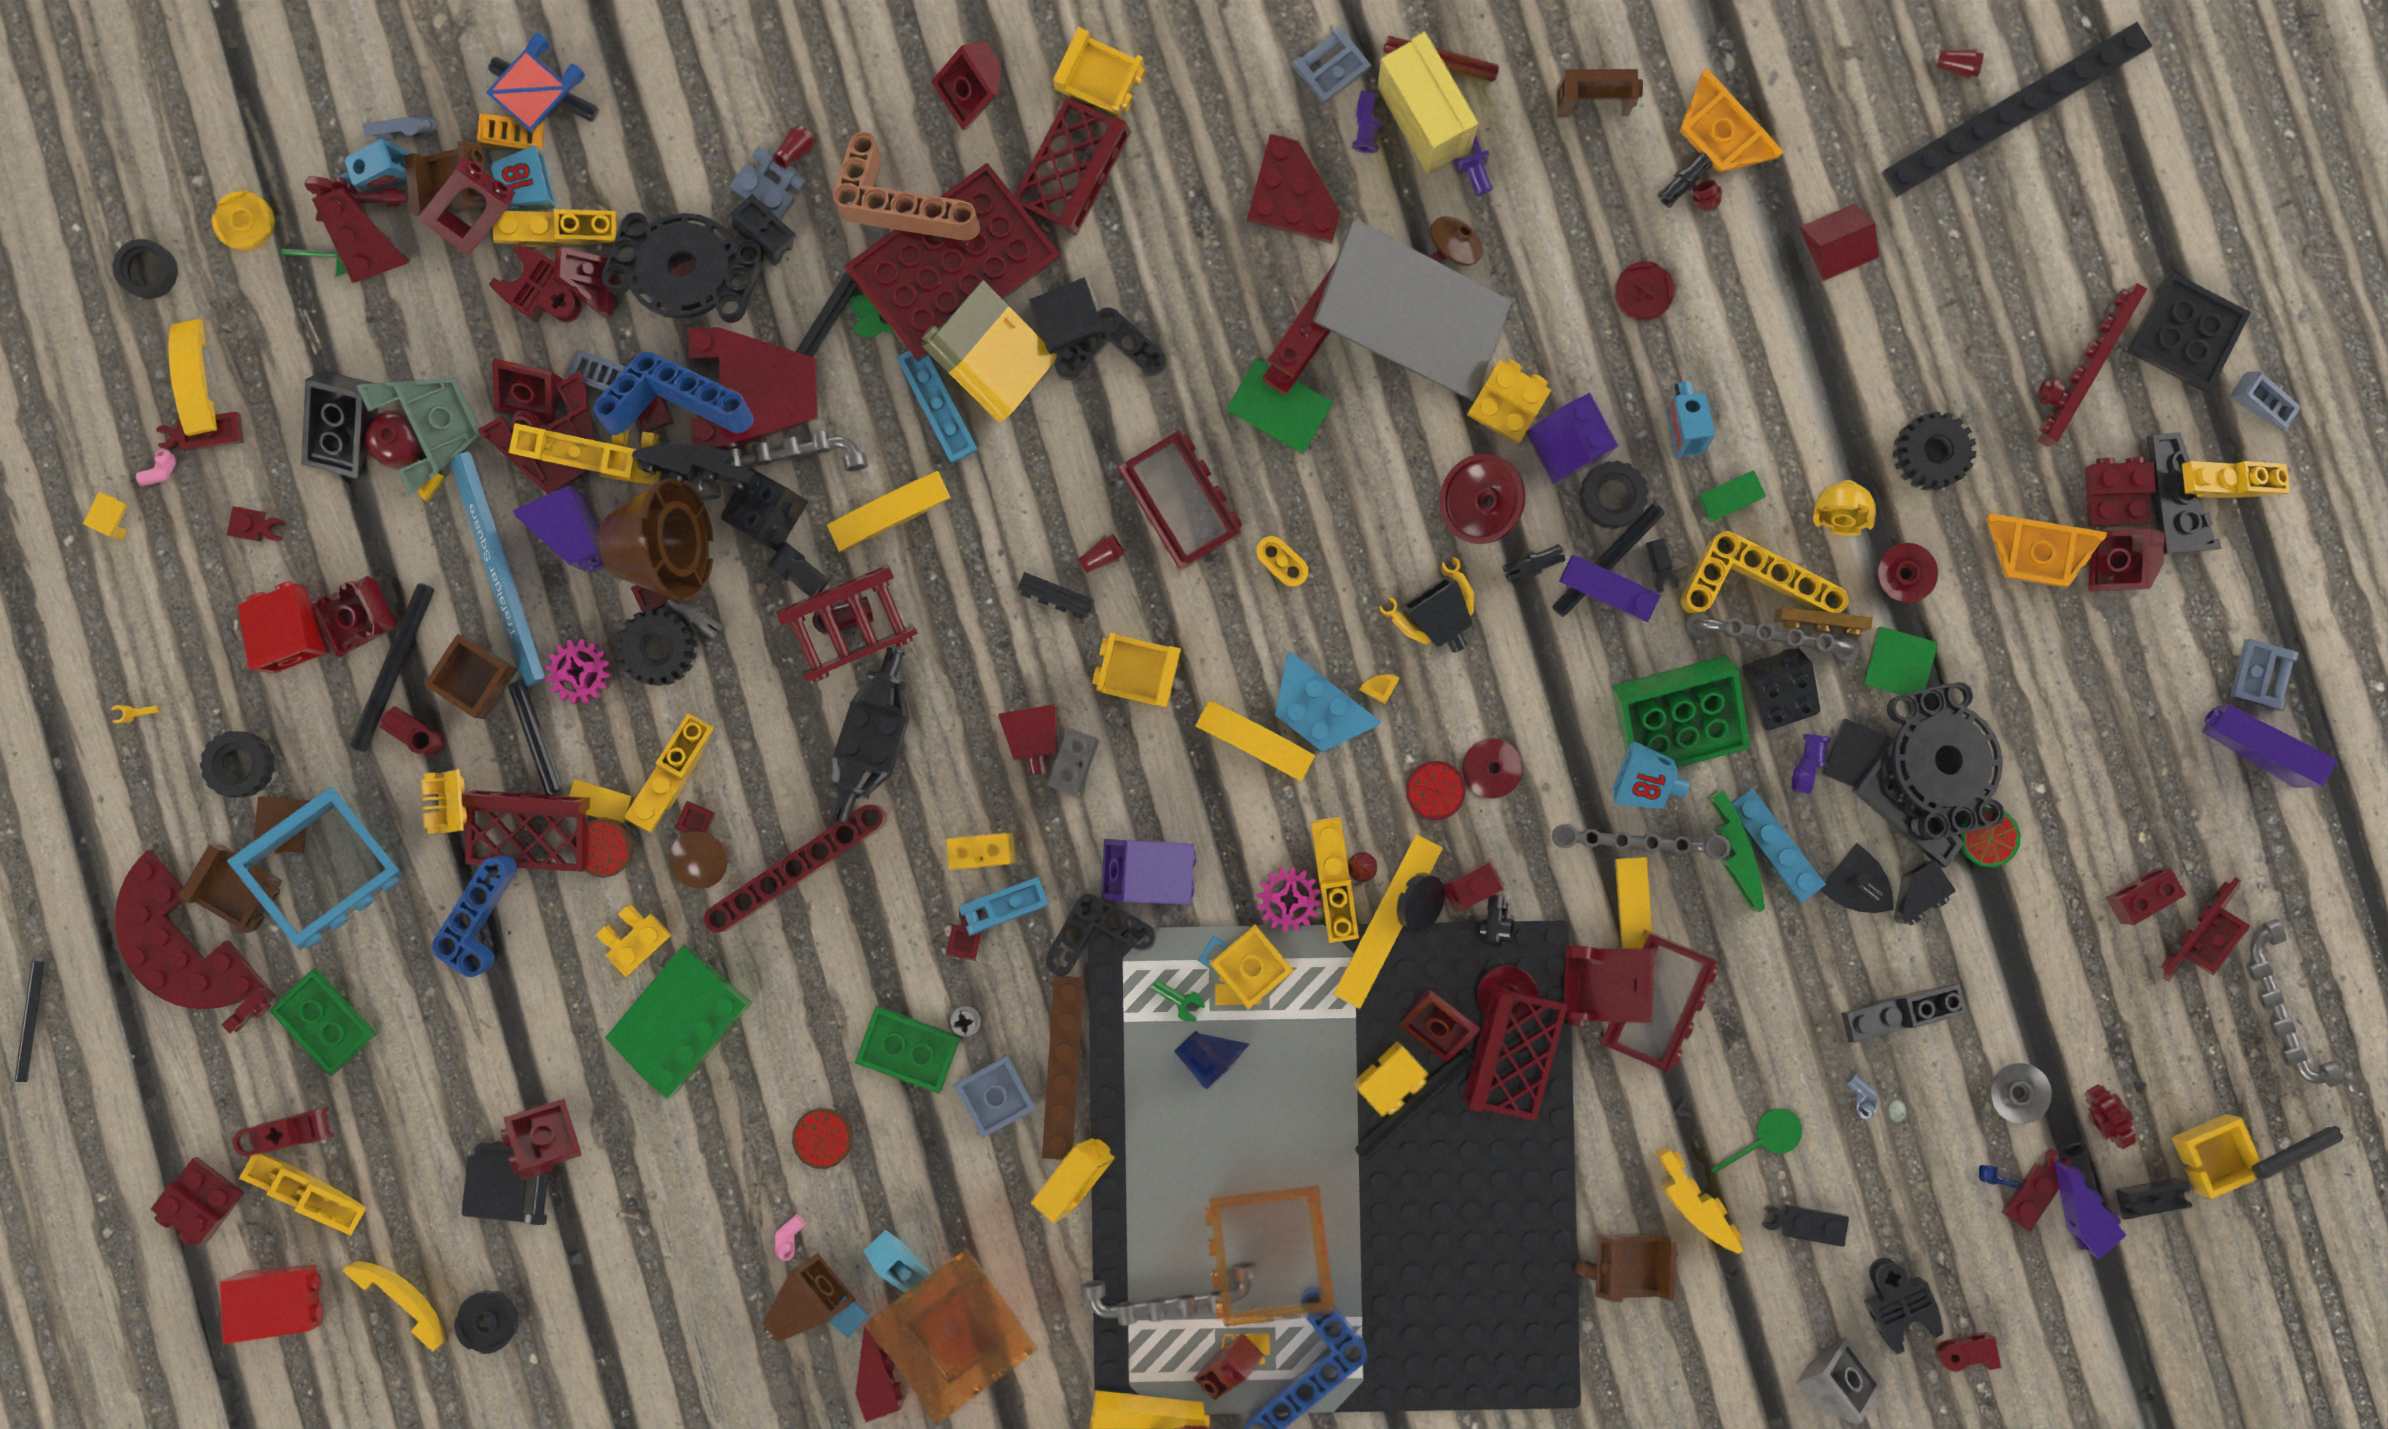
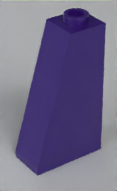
M2231 705L2212 708L2204 719L2206 725L2201 732L2294 788L2323 787L2338 762L2335 758Z

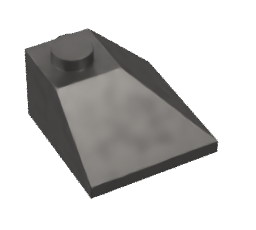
M1847 1337L1839 1340L1809 1363L1796 1382L1815 1408L1855 1424L1862 1423L1883 1387Z

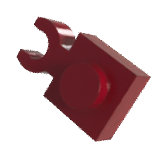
M232 506L227 535L261 542L263 534L267 539L282 541L283 537L274 535L272 528L277 524L285 525L286 522L275 517L265 520V512Z
M981 909L976 911L979 920L982 916ZM959 910V919L962 923L961 926L952 924L946 955L976 961L982 932L969 936L966 926H968L965 916H961Z
M269 987L256 989L234 1010L235 1013L227 1018L221 1026L229 1034L233 1031L238 1032L250 1018H259L271 1008L269 1003L276 995Z

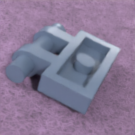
M757 147L752 157L758 160L760 165L757 169H754L746 163L729 185V188L743 199L753 194L774 215L782 220L796 201L788 193L789 189L793 185L802 191L807 181L800 177L799 171L793 167L784 169L778 166L773 160L774 154L771 151L766 152ZM771 170L782 177L778 185L766 177Z

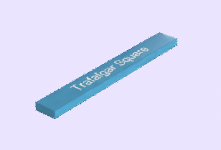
M470 451L459 453L450 464L525 688L534 686L543 680L545 675Z

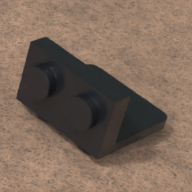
M749 469L759 480L755 491L746 488L744 492L735 490L721 514V519L777 552L786 541L809 501L756 470Z
M1799 647L1785 649L1779 654L1767 658H1759L1750 664L1742 666L1744 677L1755 689L1761 725L1765 730L1770 731L1817 715L1820 712L1813 663Z

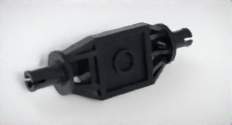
M893 647L886 648L880 671H867L865 675L867 679L851 700L832 757L833 781H830L829 787L837 790L836 792L839 793L830 819L834 821H842L844 824H849L856 799H869L870 794L892 775L910 720L904 691L907 684L897 678L903 657L905 656V652L895 648L894 651ZM891 688H894L893 705L888 703ZM864 773H870L861 789H858L857 787Z

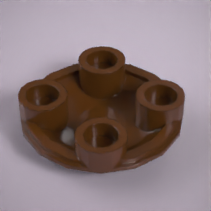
M689 830L678 837L670 848L669 862L671 870L676 878L688 887L696 889L710 888L720 882L726 873L728 848L709 833Z

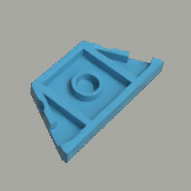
M1289 651L1286 656L1275 717L1321 752L1364 733L1381 723L1375 716Z

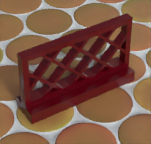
M1066 97L1014 197L1024 209L1064 227L1067 232L1077 236L1132 133L1127 122L1117 117L1113 119ZM1070 108L1081 112L1083 121L1067 126L1065 118ZM1099 122L1109 125L1104 135L1092 138L1090 125ZM1086 128L1089 140L1073 145L1069 133ZM1066 134L1069 147L1053 152L1051 144L1054 138ZM1091 146L1093 151L1091 160L1079 164L1075 152ZM1071 153L1075 166L1059 171L1056 158ZM1052 160L1055 173L1039 178L1037 170L1040 164ZM1077 172L1080 179L1077 186L1065 190L1061 178ZM1058 179L1061 192L1045 197L1042 184ZM1038 186L1042 199L1031 203L1022 199L1028 189ZM1063 198L1066 207L1061 216L1050 213L1048 203Z
M472 790L462 794V806L466 807L467 814L465 864L481 865L485 860L492 858L494 855H504L500 849L511 841L521 852L514 859L517 868L585 871L586 811L590 809V797ZM475 811L485 812L492 820L484 830L475 823ZM508 813L514 814L521 822L513 832L501 821ZM523 814L530 816L526 819ZM536 815L543 816L550 824L542 834L530 823ZM566 817L577 818L576 831L571 836L559 825ZM495 825L507 837L498 846L486 835ZM524 827L536 838L527 848L515 837ZM553 829L565 840L556 850L544 839ZM480 839L492 850L485 858L475 857V844ZM538 843L550 854L545 861H537L529 852ZM569 845L576 852V864L566 863L558 853Z
M1494 985L1463 1096V1102L1470 1110L1478 1112L1487 1110L1536 1121L1568 1005L1566 1003L1512 992L1504 987ZM1514 1001L1526 1002L1530 1012L1515 1020L1511 1013ZM1532 1004L1539 1005V1006L1536 1007V1008H1533ZM1547 1008L1558 1009L1555 1020L1544 1026L1538 1014ZM1535 1017L1541 1029L1525 1037L1519 1025ZM1516 1028L1523 1040L1507 1049L1503 1042L1505 1034ZM1545 1034L1549 1041L1547 1049L1536 1055L1530 1043ZM1527 1046L1533 1057L1518 1066L1511 1054ZM1508 1057L1515 1069L1499 1077L1495 1071L1497 1063ZM1537 1063L1541 1070L1539 1078L1528 1084L1522 1071ZM1519 1075L1525 1086L1510 1095L1503 1083ZM1501 1086L1506 1098L1497 1104L1487 1102L1489 1092ZM1529 1092L1533 1098L1530 1111L1518 1109L1514 1100Z

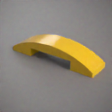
M198 318L171 324L168 344L169 367L176 407L184 433L187 436L215 431L217 430L214 402L208 398L202 348H207L203 320Z
M515 423L509 453L631 479L634 464L632 453L637 449Z
M1211 700L1208 701L1195 726L1302 782L1315 757L1314 754Z
M355 1261L342 1270L364 1291L377 1285L416 1319L418 1323L410 1332L433 1352L447 1341L442 1324L429 1302L405 1279L384 1267L363 1261Z

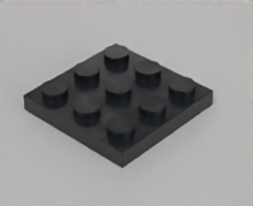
M2170 271L2166 274L2127 352L2208 393L2212 391L2251 312Z

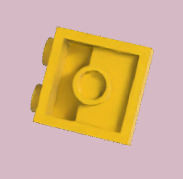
M1507 359L1505 362L1499 360L1467 415L1512 442L1519 444L1551 389L1546 387L1548 382L1541 376L1532 374L1529 377L1520 372L1522 366L1511 359Z

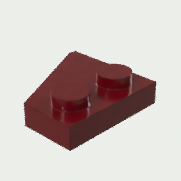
M564 247L557 248L554 279L602 317L608 318L613 316L614 294L606 289L602 281V272L608 258ZM615 274L609 279L611 285H615Z

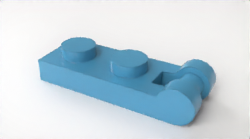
M1036 877L968 902L958 908L961 916H965L968 926H966L969 936L1048 907L1049 903L1040 880ZM984 908L988 918L979 920L976 911Z

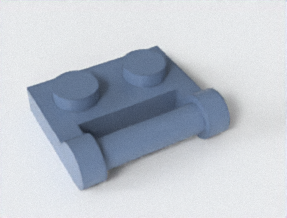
M1339 26L1331 31L1330 37L1302 58L1297 57L1291 62L1296 73L1304 79L1323 105L1371 68V64ZM1337 45L1343 48L1341 52L1315 72H1312L1309 68Z
M429 116L404 117L362 124L365 137L376 136L377 140L384 139L387 141L405 138L404 134L410 136L416 135L419 132L431 134L436 129L435 120Z
M2245 639L2230 697L2264 706L2267 709L2284 711L2286 702L2283 701L2293 663L2297 662L2299 653L2254 639ZM2278 658L2280 659V664L2272 694L2269 697L2266 695L2275 660Z

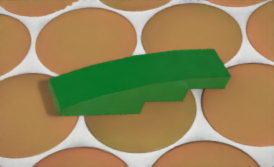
M1716 791L1707 797L1723 821L1714 830L1717 835L1725 837L1730 843V854L1720 861L1751 909L1761 912L1765 909L1761 878L1752 846L1741 820L1725 791Z

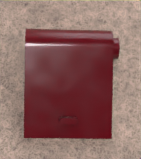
M1566 946L1563 1003L1568 1005L1564 1020H1568V1026L1586 1027L1587 1022L1652 1023L1655 949H1599L1588 946Z

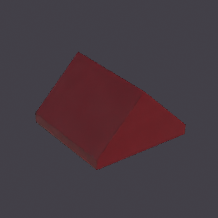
M1855 203L1799 227L1823 282L1879 258L1875 222Z
M494 358L492 361L494 410L514 415L521 409H528L533 411L540 421L553 423L561 395L556 384L564 379L551 371Z
M1426 988L1399 1024L1401 1028L1445 1062H1448L1480 1030L1478 1026L1428 988Z

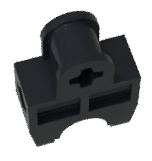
M1889 1258L1875 1260L1869 1268V1277L1877 1295L1864 1300V1303L1875 1328L1896 1355L1905 1352L1902 1343L1905 1341L1904 1331L1912 1322L1919 1321L1925 1323L1933 1338L1943 1335L1944 1330L1940 1311L1928 1283L1919 1276L1910 1280L1906 1270ZM1891 1271L1892 1273L1889 1274L1890 1280L1886 1281L1885 1279L1888 1278L1887 1272Z

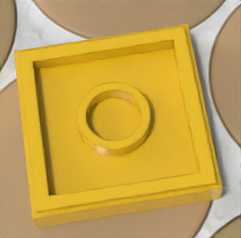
M1256 924L1209 962L1247 1010L1294 972Z

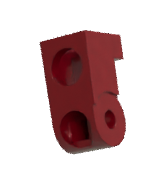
M1988 1332L1944 1340L1937 1345L1935 1350L1937 1361L1952 1372H1959L1967 1365L1980 1363L1988 1370L2002 1368L1996 1338Z

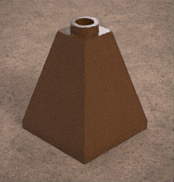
M817 1253L788 1274L762 1324L765 1326L766 1335L770 1339L780 1342L829 1322L856 1299L819 1253ZM846 1295L847 1300H845L840 1305L836 1306Z

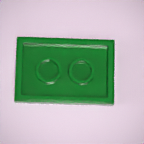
M1255 358L1227 406L1226 411L1304 455L1333 402L1299 382L1295 383L1286 397L1261 381L1270 366Z
M317 968L312 969L268 1010L329 1076L335 1075L378 1034Z
M876 1005L855 1063L940 1094L961 1036Z

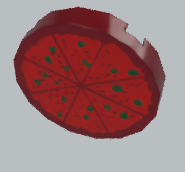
M1428 761L1417 766L1409 775L1405 785L1406 799L1410 808L1416 814L1428 820H1444L1454 815L1462 806L1466 796L1465 782L1461 773L1451 764L1443 761Z

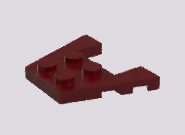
M578 371L556 384L570 413L543 429L597 441L584 376ZM500 416L478 429L484 438L495 445L504 456H507L524 474L547 494L561 489L590 472L589 470L509 453L513 431L505 417Z

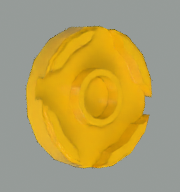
M239 190L228 193L218 201L215 214L212 215L211 221L214 233L221 242L234 250L250 251L259 248L268 241L273 233L275 219L271 207L263 198L254 193Z

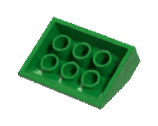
M1727 655L1611 686L1615 713L1626 752L1630 742L1634 741L1673 759L1676 768L1750 749L1739 669Z
M684 944L605 1038L648 1084L666 1099H669L677 1094L753 1002Z

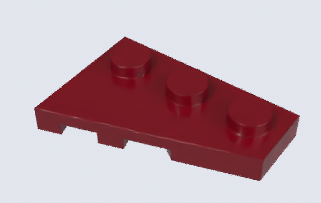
M343 187L312 198L352 284L410 262L404 253H401L392 244L391 239L384 232H381L370 220L369 215Z

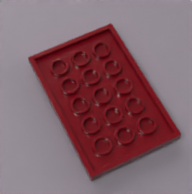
M985 163L940 196L942 198L966 201L973 205L980 224V231L975 238L971 240H958L894 229L844 265L845 271L917 362L929 354L922 347L924 342L921 338L922 335L932 325L938 328L944 324L981 281L984 280L1004 300L1060 258V253L988 163Z

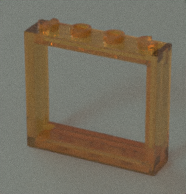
M1319 1186L1209 1198L1210 1207L1204 1208L1206 1226L1213 1227L1214 1238H1208L1210 1257L1216 1256L1217 1269H1211L1213 1288H1220L1221 1300L1215 1301L1217 1320L1223 1319L1224 1327L1335 1313ZM1307 1199L1320 1302L1232 1313L1220 1209Z

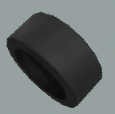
M147 239L131 240L122 245L115 254L112 264L113 275L119 286L127 292L145 299L159 298L168 293L174 286L178 275L177 262L172 253L156 242ZM144 252L154 253L159 257L161 264L158 277L147 286L135 284L130 276L132 262Z

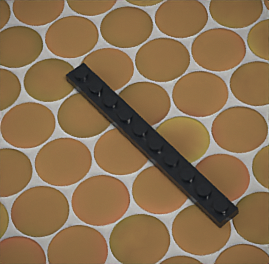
M2137 21L1886 168L1882 175L1897 198L2152 48L2153 45Z

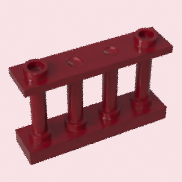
M1334 264L1267 360L1271 365L1261 381L1285 397L1331 332L1314 323L1313 320Z
M888 564L775 611L781 625L787 623L788 627L793 628L810 668L802 671L805 681L812 679L813 683L829 677V671L893 644H896L897 647L906 645L913 641L912 636L918 634L914 625L905 628L888 589L890 585L889 580L894 579ZM872 588L873 592L877 591L894 631L893 634L878 640L860 600L862 597L860 592ZM843 599L845 604L849 603L866 645L850 652L832 613V609H834L832 604ZM812 612H816L817 615L821 616L838 657L824 663L820 662L803 623L806 620L804 616Z

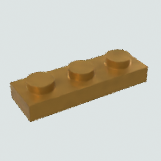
M1786 607L1776 609L1774 622L1783 623V628L1801 629L1802 625L1813 626V631L1830 633L1832 628L1843 629V635L1861 636V632L1871 630L1873 617Z

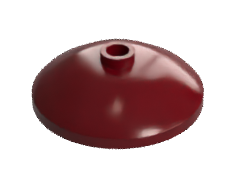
M1492 454L1469 456L1457 463L1443 482L1439 501L1442 518L1448 529L1455 536L1466 542L1474 544L1496 542L1508 535L1519 522L1525 506V487L1519 472L1507 460ZM1490 497H1493V504L1491 506H1488V499Z

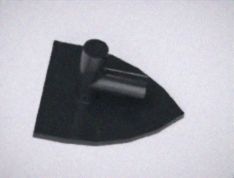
M1856 843L1825 881L1826 885L1820 891L1841 906L1858 912L1879 913L1893 910L1892 891L1884 870L1868 851Z

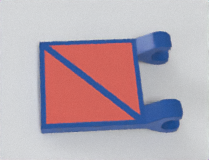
M535 33L532 36L525 50L486 92L531 133L565 95L585 78L584 72L576 64H571L560 79L537 59L538 56L546 52L550 47L549 41L541 33Z

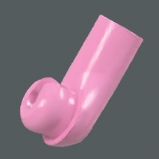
M160 449L155 453L156 457L154 460L156 463L153 469L136 473L137 482L141 487L163 482L169 478L176 465V459L167 449Z
M798 1214L793 1216L775 1233V1253L782 1261H789L794 1257V1235L806 1226L804 1220Z

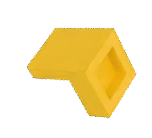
M98 492L83 524L109 537L123 540L128 529L119 526V523L127 509V504L117 500L112 495Z

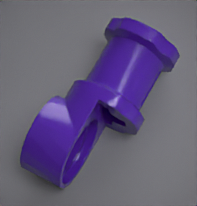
M1365 90L1360 91L1356 123L1359 125L1356 141L1352 143V149L1361 153L1371 154L1378 152L1379 147L1376 142L1378 131L1383 127V121L1372 117L1376 93Z
M1812 734L1803 735V739L1806 740L1804 755L1800 759L1799 765L1794 769L1792 791L1806 794L1811 793L1814 786L1816 768H1827L1825 754L1827 743L1831 742L1830 737Z

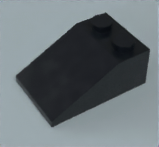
M324 370L305 379L302 465L354 478L361 476L368 450L365 434L369 423L378 414V408L368 412L356 386L360 384H373L372 382Z

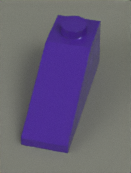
M1571 555L1559 580L1564 585L1644 622H1649L1661 597L1660 594L1575 555Z

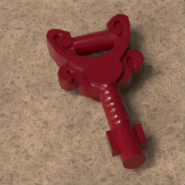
M309 176L304 184L307 190L312 194H316V196L343 187L359 205L360 203H387L388 206H400L401 203L408 202L407 191H397V187L384 188V191L358 192L354 185L347 184L346 179L338 176L333 178V181L323 177ZM317 211L315 220L322 221Z

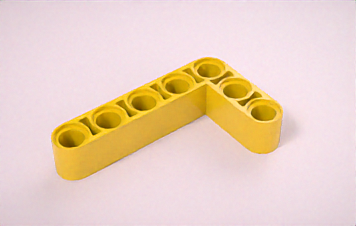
M1729 531L1721 532L1708 542L1680 600L1682 608L1690 614L1701 613L1709 609L1731 568L1814 611L1839 613L1847 607L1849 601L1848 594L1843 588ZM1719 539L1726 540L1729 543L1730 550L1728 554L1719 551L1717 545ZM1746 553H1752L1756 557L1757 563L1754 568L1749 567L1745 563L1744 557ZM1708 565L1716 570L1717 576L1714 581L1707 579L1704 575V569ZM1774 566L1779 567L1783 571V579L1781 581L1775 580L1772 576L1771 571ZM1800 580H1805L1810 585L1808 595L1800 592L1798 587ZM1693 592H1697L1703 597V605L1701 607H1696L1692 604L1691 594ZM1828 593L1834 595L1837 600L1834 609L1826 604L1825 598Z

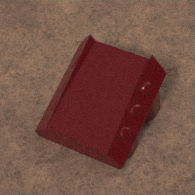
M368 575L358 581L344 582L339 586L337 592L321 597L312 605V609L335 655L338 657L395 628L398 619L393 617L378 587L379 582Z

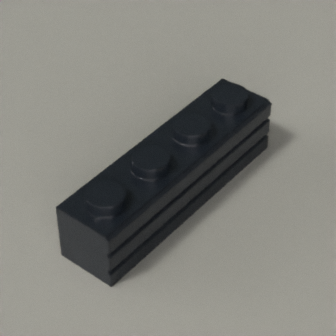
M1026 572L1023 573L1017 588L1021 592V596L1028 599L1031 596L1038 599L1037 602L1046 606L1049 603L1053 604L1056 610L1063 613L1068 610L1073 612L1072 616L1081 620L1083 617L1088 618L1094 604V599Z

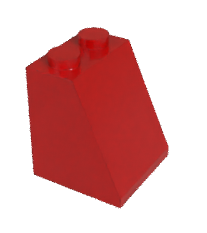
M292 581L276 585L275 591L267 594L265 592L251 594L246 597V602L238 604L249 670L275 674L329 654L305 586L293 584Z
M316 1264L245 1270L219 1282L223 1344L309 1332L320 1326L323 1318V1306L319 1303L318 1291L321 1287V1276L317 1272Z

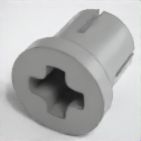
M962 1006L953 1012L950 1024L956 1034L967 1037L978 1031L981 1025V1017L973 1007ZM961 1014H964L966 1019L973 1020L968 1026V1030H965L964 1026H958L957 1021L962 1018Z

